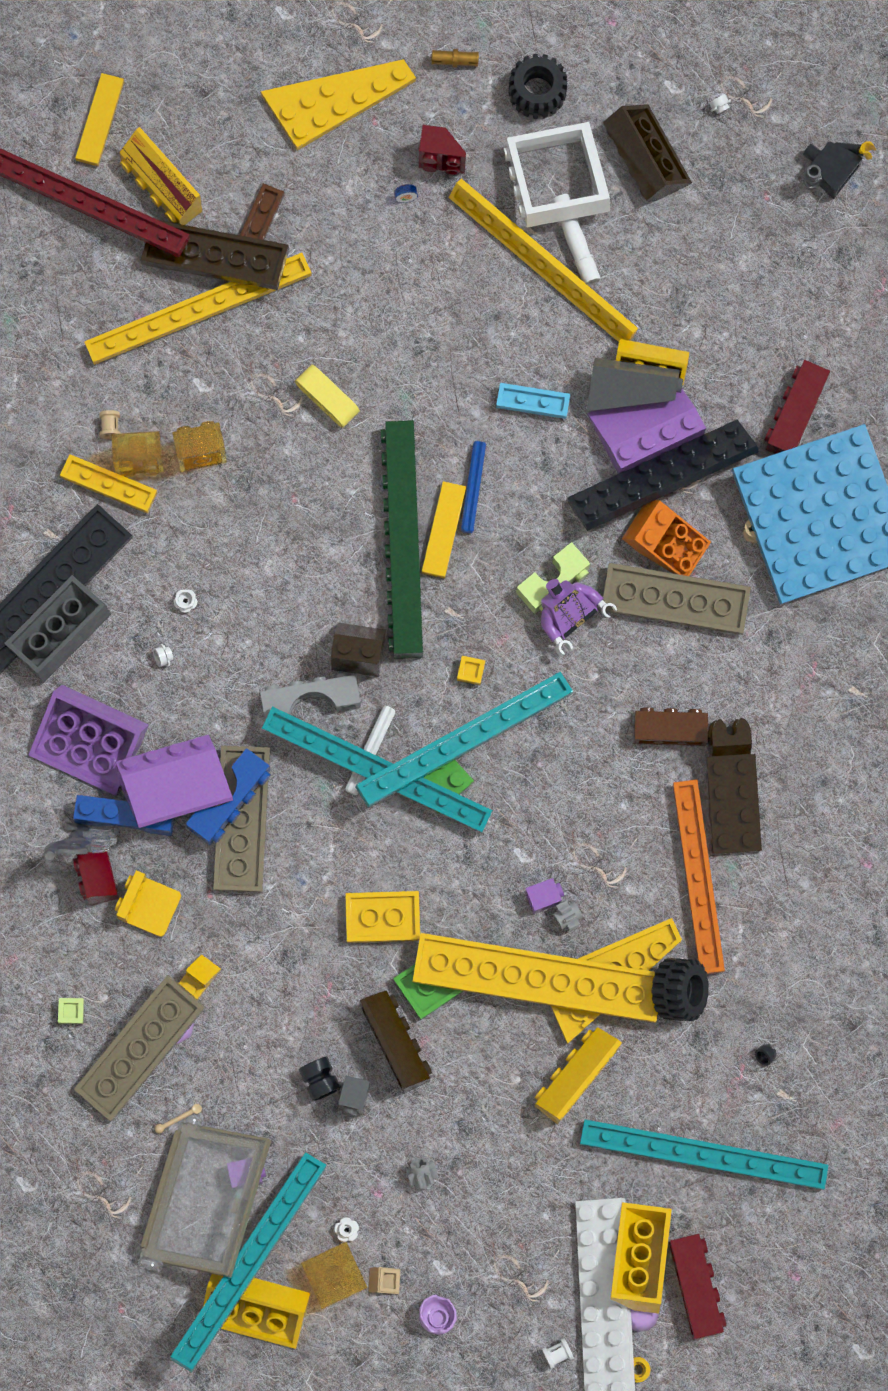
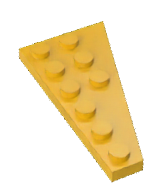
M402 59L260 92L298 151L416 82V77L405 60Z
M670 918L578 959L649 971L674 949L682 939L673 919ZM550 1005L567 1044L601 1015L599 1013Z

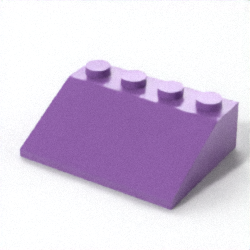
M683 389L681 393L676 392L675 401L594 410L587 413L618 474L704 435L706 430L695 406Z
M61 685L53 691L29 756L116 796L121 787L116 761L136 756L149 724Z
M209 735L116 761L121 788L139 828L233 800L216 749Z

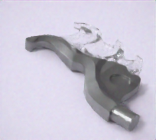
M69 822L67 823L66 830L74 831L69 835V839L49 843L45 846L43 855H45L46 860L52 861L55 856L63 853L88 854V852H106L110 850L111 845L117 843V837L120 836L121 831L115 827H112V830H96L85 825Z

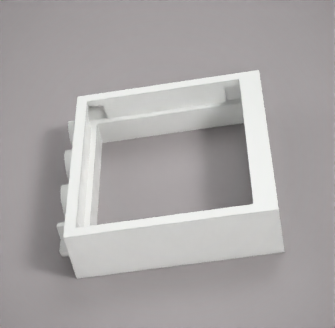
M589 122L507 138V147L503 148L505 161H510L511 167H508L511 181L515 180L516 186H513L514 196L516 200L520 199L521 205H518L519 215L521 218H525L527 228L610 211V197ZM581 141L596 195L532 207L518 153Z

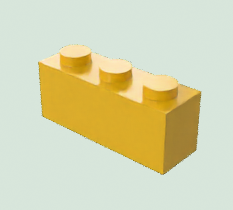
M620 339L616 361L680 370L679 378L683 379L682 385H684L690 352Z

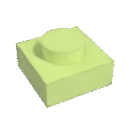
M59 998L58 1023L83 1024L84 998Z

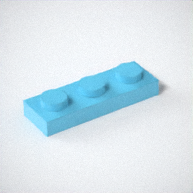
M500 383L496 408L566 419L570 394Z

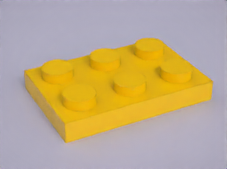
M419 891L346 893L347 943L419 941Z

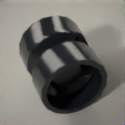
M327 1056L299 1068L303 1081L309 1083L307 1090L312 1101L325 1098L341 1089L336 1075H331L333 1068Z

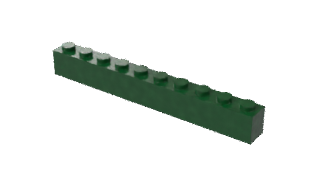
M414 420L385 421V429H381V443H386V452H382V466H387V475H382L383 489H388V498H383L384 512H389V521H384L385 535H389L390 544H385V557L390 559L391 567H386V582H391V591H387V605H392V614H388V629L393 628V637L389 638V652H394V659L423 658Z

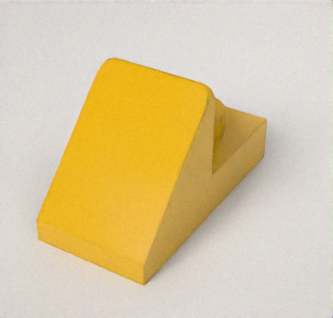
M201 954L185 970L186 974L179 984L196 999H199L221 968Z

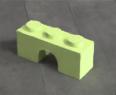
M572 542L553 557L552 563L560 573L557 578L560 583L565 580L571 584L575 580L580 582L589 574V561ZM533 573L516 589L517 595L534 614L539 610H543L541 600L549 593L546 588L548 581L542 580L536 573Z

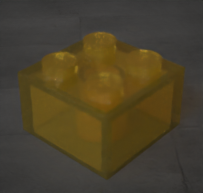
M207 421L194 428L182 426L177 428V431L172 432L180 472L227 463L219 422Z
M160 431L111 434L113 464L117 474L124 477H133L139 473H144L146 476H156L159 472H164L163 444Z
M347 1242L301 1263L322 1311L368 1289Z

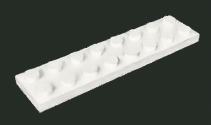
M625 1198L575 1201L585 1391H635L631 1309L610 1299L622 1202H625Z

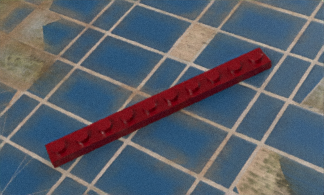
M0 148V176L176 257H180L190 239L188 233Z

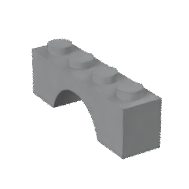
M340 673L333 679L317 677L312 679V682L304 684L302 681H294L289 683L287 687L279 688L278 685L265 687L264 691H260L265 720L272 706L291 715L294 707L300 701L309 697H320L327 700L334 706L337 712L361 708L356 674Z

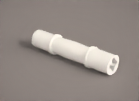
M562 194L553 198L551 203L570 200L568 194ZM578 218L558 221L559 226H562L567 244L575 260L573 263L578 270L581 280L588 286L598 283L601 277L594 262V256L590 254L585 236L577 221Z

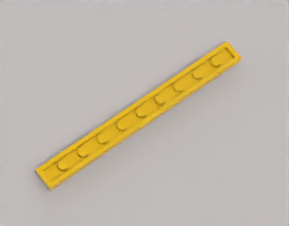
M462 178L456 182L449 199L619 342L620 339L629 341L633 339L639 328Z
M303 253L287 258L278 290L312 276ZM228 282L86 340L84 343L95 365L276 290Z

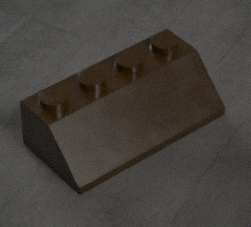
M649 104L621 106L603 121L607 134L614 141L618 154L624 159L629 168L630 175L635 179L640 188V193L646 201L660 200L692 183Z
M387 990L361 999L360 1007L403 1094L429 1082L431 1079L429 1075L432 1074V1070L427 1060L422 1062L418 1054L421 1052V1048L416 1038L411 1040L407 1032L410 1030V1026L405 1016L400 1018L396 1010L399 1008V1004L393 994L389 996Z

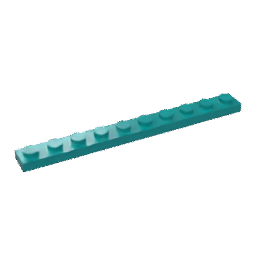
M560 671L356 784L355 788L367 807H370L570 696L573 690Z
M273 706L262 729L366 778L393 764ZM423 777L397 791L399 794L480 832H483L493 811Z
M584 1119L580 1145L821 1190L825 1189L829 1167L828 1164L586 1119Z
M305 1152L239 1252L232 1277L223 1276L170 1356V1360L191 1373L193 1372L325 1171L326 1164Z

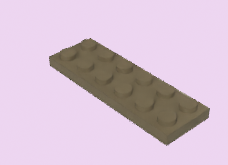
M609 563L603 601L605 603H612L617 608V611H615L611 606H607L605 612L743 635L751 587Z
M221 745L220 763L232 796L237 786V779L232 771V765L246 748L269 765L270 747ZM268 780L263 786L260 784L253 791L256 793L254 798L248 805L244 803L238 810L241 812L239 817L233 824L229 822L223 829L225 834L216 843L214 891L263 893Z
M167 975L74 1090L110 1122L113 1121L204 1011L206 1006L170 975Z

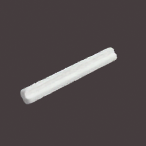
M383 706L364 750L376 755L394 717L395 710L393 708ZM353 772L346 786V791L352 795H357L356 784L364 781L365 777Z

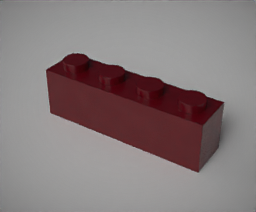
M807 360L803 361L801 367L796 366L792 375V379H795L793 387L787 386L782 398L786 400L783 408L778 407L773 419L777 421L775 428H769L764 441L768 442L765 450L777 454L798 447L828 379L830 370Z
M700 1234L670 1240L668 1243L692 1339L695 1340L723 1333V1327H726L727 1324L724 1313L718 1310L717 1302H720V1296L717 1287L713 1288L711 1278L714 1277L711 1262H706L705 1253H708L705 1238L701 1239Z

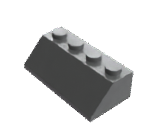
M72 575L4 644L44 683L109 618L111 613L98 597Z

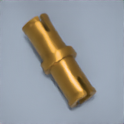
M453 49V51L432 50L431 65H452V68H457V65L478 67L479 52L458 51V49Z

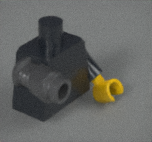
M866 141L863 144L828 142L820 150L810 143L803 153L805 157L812 161L811 165L804 170L805 186L808 188L820 186L832 199H835L860 167L863 159L861 156L864 155L867 160L872 159L873 156L869 151H876L874 144L870 141Z

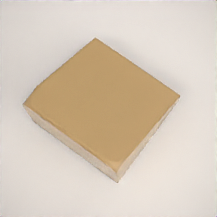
M370 1268L369 1293L399 1294L400 1269Z

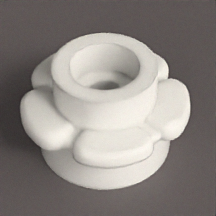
M725 94L709 102L712 108L710 111H716L717 114L730 108L728 103L731 102V99L728 100Z
M180 590L176 593L174 606L177 609L179 608L181 612H190L191 609L196 607L197 599L192 590Z
M163 644L153 649L156 664L159 667L164 665L169 667L170 661L173 660L171 649Z
M342 1218L334 1227V1232L338 1235L337 1238L342 1242L353 1241L358 1236L359 1226L356 1221H352L350 1218ZM349 1228V1232H345L344 1229Z

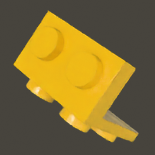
M136 870L134 876L129 875L126 881L125 889L128 890L124 898L120 897L116 904V916L118 920L162 937L165 935L181 899V893L148 879L144 873Z

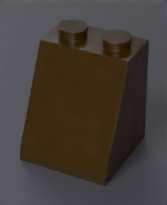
M338 623L331 651V670L379 677L386 629Z

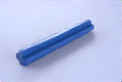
M474 441L461 524V532L473 533L486 449V443L482 441Z

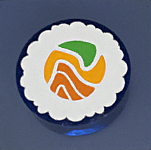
M412 184L397 187L394 190L395 200L399 203L414 201L418 198L417 187Z

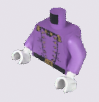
M552 579L546 584L549 593L541 600L543 607L541 611V627L550 640L556 643V653L565 655L561 649L562 644L569 651L573 649V646L569 641H563L561 638H567L598 611L597 606L601 608L602 615L609 618L610 616L605 612L606 607L611 606L615 611H617V608L612 603H605L603 601L604 598L591 586L579 582L571 584L567 580L560 583L558 579Z

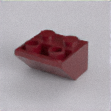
M422 125L418 168H423L427 172H436V170L446 171L450 175L465 174L466 152L446 127Z
M96 848L88 851V854H76L77 858H73V863L78 877H82V881L78 882L83 900H88L91 906L119 899L107 849Z

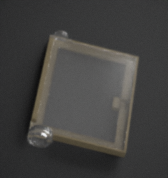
M187 1117L185 1123L180 1122L178 1130H175L141 1243L142 1251L137 1264L143 1268L159 1272L162 1271L163 1264L231 1278L271 1140L200 1126L201 1122L199 1120Z

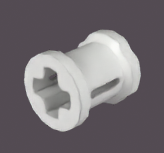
M565 1338L548 1349H542L551 1369L555 1368L557 1363L574 1358Z

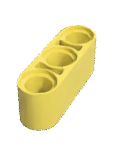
M312 364L295 380L299 389L341 428H344L360 412L357 405Z

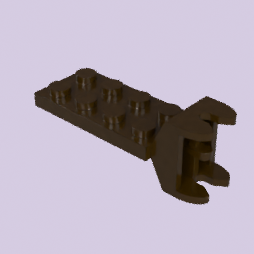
M744 718L735 719L732 726L728 727L722 719L715 720L708 729V748L711 757H706L712 853L762 851L756 754H751L752 734L750 725Z

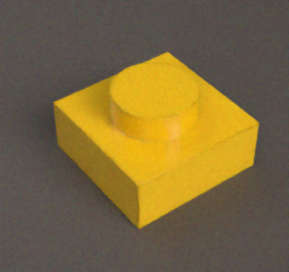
M462 656L457 681L481 685L486 660Z

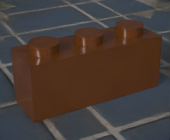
M644 707L640 708V711H635L633 744L707 745L708 713H702L701 709H689L688 712H678V709L666 708L664 712L654 711V708Z

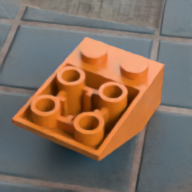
M654 500L643 505L622 537V540L638 553L669 572L684 576H690L711 541L660 500Z

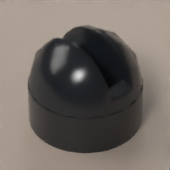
M770 1044L761 1045L755 1051L757 1061L764 1066L770 1065L777 1055L776 1049H772Z

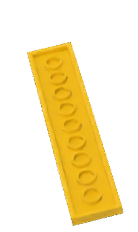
M425 933L420 934L413 983L656 1023L658 1015L652 1001V981L655 976L653 971Z

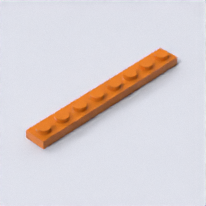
M698 780L673 782L697 959L703 964L707 974L725 972Z

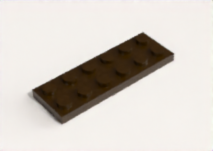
M161 221L188 233L190 239L180 257H176L145 243L140 259L142 265L278 290L289 253V245Z

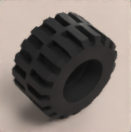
M533 54V58L525 56L523 57V63L519 60L516 63V67L512 68L508 90L509 96H511L510 102L512 105L516 104L518 112L523 110L524 116L528 117L531 114L533 119H538V115L547 118L549 112L553 115L557 112V108L560 109L563 106L567 93V74L563 72L564 67L561 63L556 65L557 60L552 57L549 60L548 55L543 54V57H538V54ZM540 78L547 81L551 89L544 94H533L526 89L525 83L531 79Z
M664 959L656 968L652 981V1001L655 1011L658 1012L660 1018L665 1020L694 1021L699 1019L707 1005L709 995V981L705 967L700 961L695 959Z

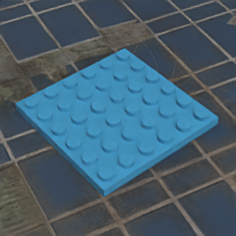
M865 424L731 470L780 605L888 568V485Z

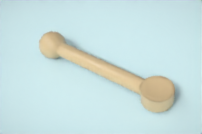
M194 1104L191 1110L164 1124H157L154 1128L155 1132L160 1134L165 1128L192 1114L201 1113L202 1107L199 1104Z

